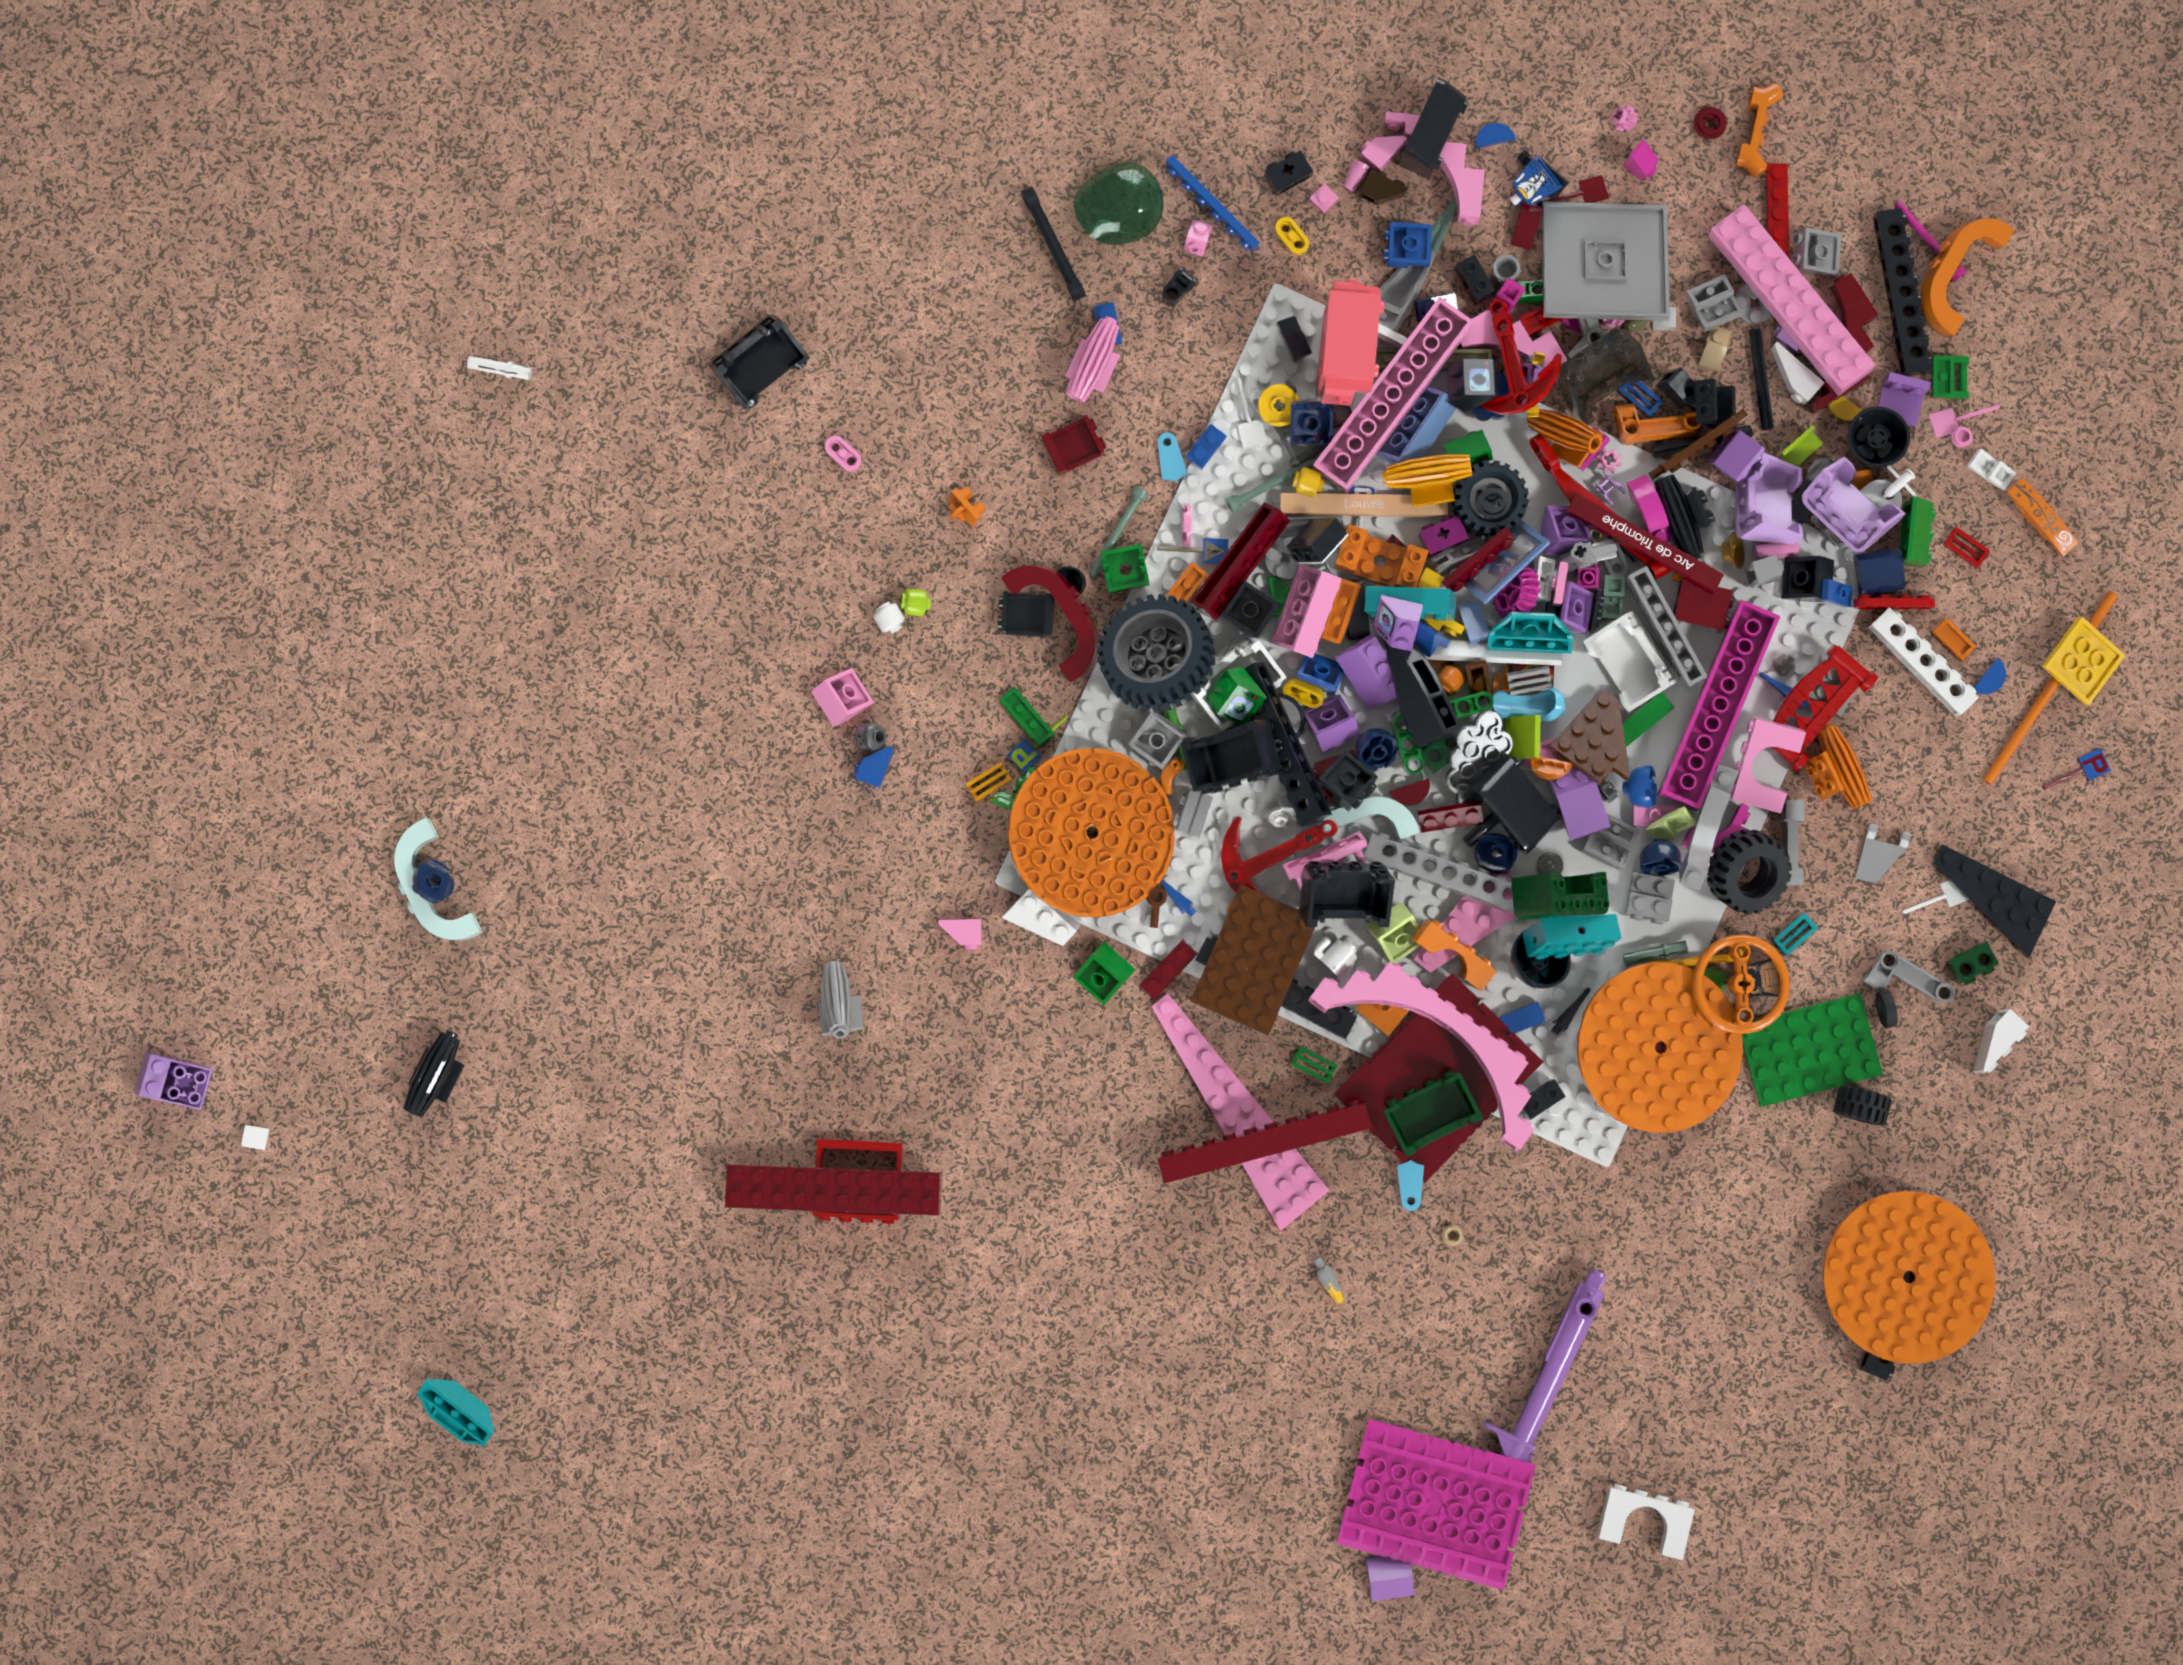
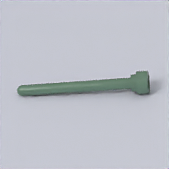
M1311 458L1240 496L1237 494L1225 498L1227 506L1232 513L1240 510L1243 503L1293 478L1297 470L1300 471L1303 467L1312 468L1317 459Z
M1137 486L1133 488L1131 492L1132 500L1102 551L1113 549L1137 506L1146 501L1149 493ZM1101 553L1090 570L1091 577H1096L1103 566Z

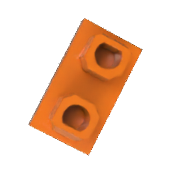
M968 487L960 490L956 488L951 492V496L947 500L951 503L948 508L953 513L949 518L952 521L958 518L962 523L966 520L973 527L977 524L986 508L979 501L973 506L969 503L968 500L973 495Z

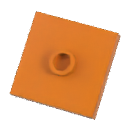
M1361 1003L1356 1008L1358 1012L1387 1036L1394 1031L1409 1012V1010L1383 1004Z

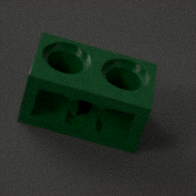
M1445 740L1420 748L1422 750L1423 762L1433 775L1449 763L1448 756L1453 748H1448ZM1429 751H1437L1439 760H1430L1428 756Z
M1987 941L1945 961L1956 983H1964V985L1976 981L1975 976L1981 973L1985 976L1995 971L1994 966L1999 964ZM1980 954L1986 957L1985 965H1981L1978 962ZM1961 964H1965L1968 968L1966 975L1960 973L1959 968Z

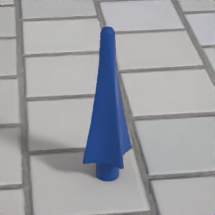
M1759 673V676L1773 686L1784 698L1792 690V687L1771 678L1765 673ZM1806 700L1801 703V707L1804 709L1809 705V702Z
M1161 880L1160 885L1165 889L1181 913L1184 914L1186 912L1192 917L1197 912L1192 907L1193 902L1170 886L1165 880Z

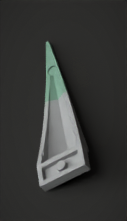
M1455 197L1432 226L1430 266H1408V269L1398 268L1380 287L1381 301H1384V312L1379 314V324L1398 332L1405 318H1408L1414 305V300H1416L1456 212L1457 204Z

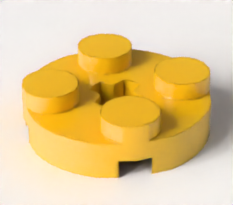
M1276 384L1269 386L1261 392L1258 398V413L1263 422L1271 426L1281 427L1291 423V402H1300L1299 397L1287 385ZM1277 399L1280 400V403H1284V407L1280 408V412L1273 407Z

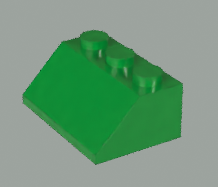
M1913 496L1904 503L1903 512L1905 515L1902 517L1899 549L1903 553V566L1923 568L1931 561L1932 551L1929 550V543L1932 542L1934 531L1931 530V523L1935 520L1936 510L1933 509L1932 502Z

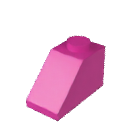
M1642 139L1628 157L1624 167L1644 181L1647 176L1651 178L1658 169L1656 164L1659 160L1648 144Z

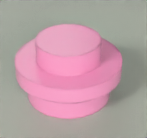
M1958 427L1953 430L1951 441L1956 447L1964 448L1971 443L1972 433L1966 427Z

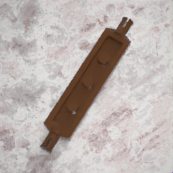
M1742 409L1736 414L1731 415L1728 420L1662 465L1659 464L1658 467L1648 473L1650 478L1654 480L1659 475L1668 471L1671 474L1682 467L1680 463L1686 459L1690 462L1699 456V450L1704 447L1707 450L1717 443L1715 439L1721 435L1725 438L1735 431L1733 427L1738 424L1737 422L1748 416L1746 411Z

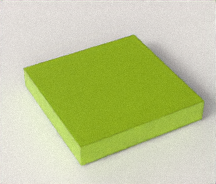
M1541 715L1505 718V732L1511 736L1513 741L1512 749L1508 754L1509 757L1514 756L1517 759L1540 758Z

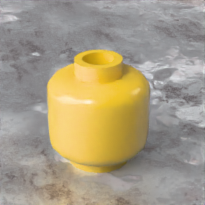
M1303 467L1300 471H1296L1292 487H1295V492L1298 494L1314 497L1317 492L1322 491L1324 480H1321V473L1319 471Z

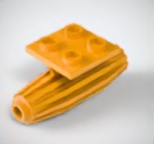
M1442 454L1410 459L1385 467L1386 472H1382L1383 484H1388V488L1411 490L1413 507L1455 501L1452 482L1472 476L1470 455Z

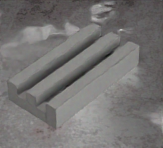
M1548 665L1507 673L1510 695L1552 688ZM1544 673L1546 674L1545 676H1540V677H1535V678L1531 677V678H1526V679H1524V680H1519V681H1513V682H1512V679L1523 678V677H1528V676H1533V675H1539V674H1544Z

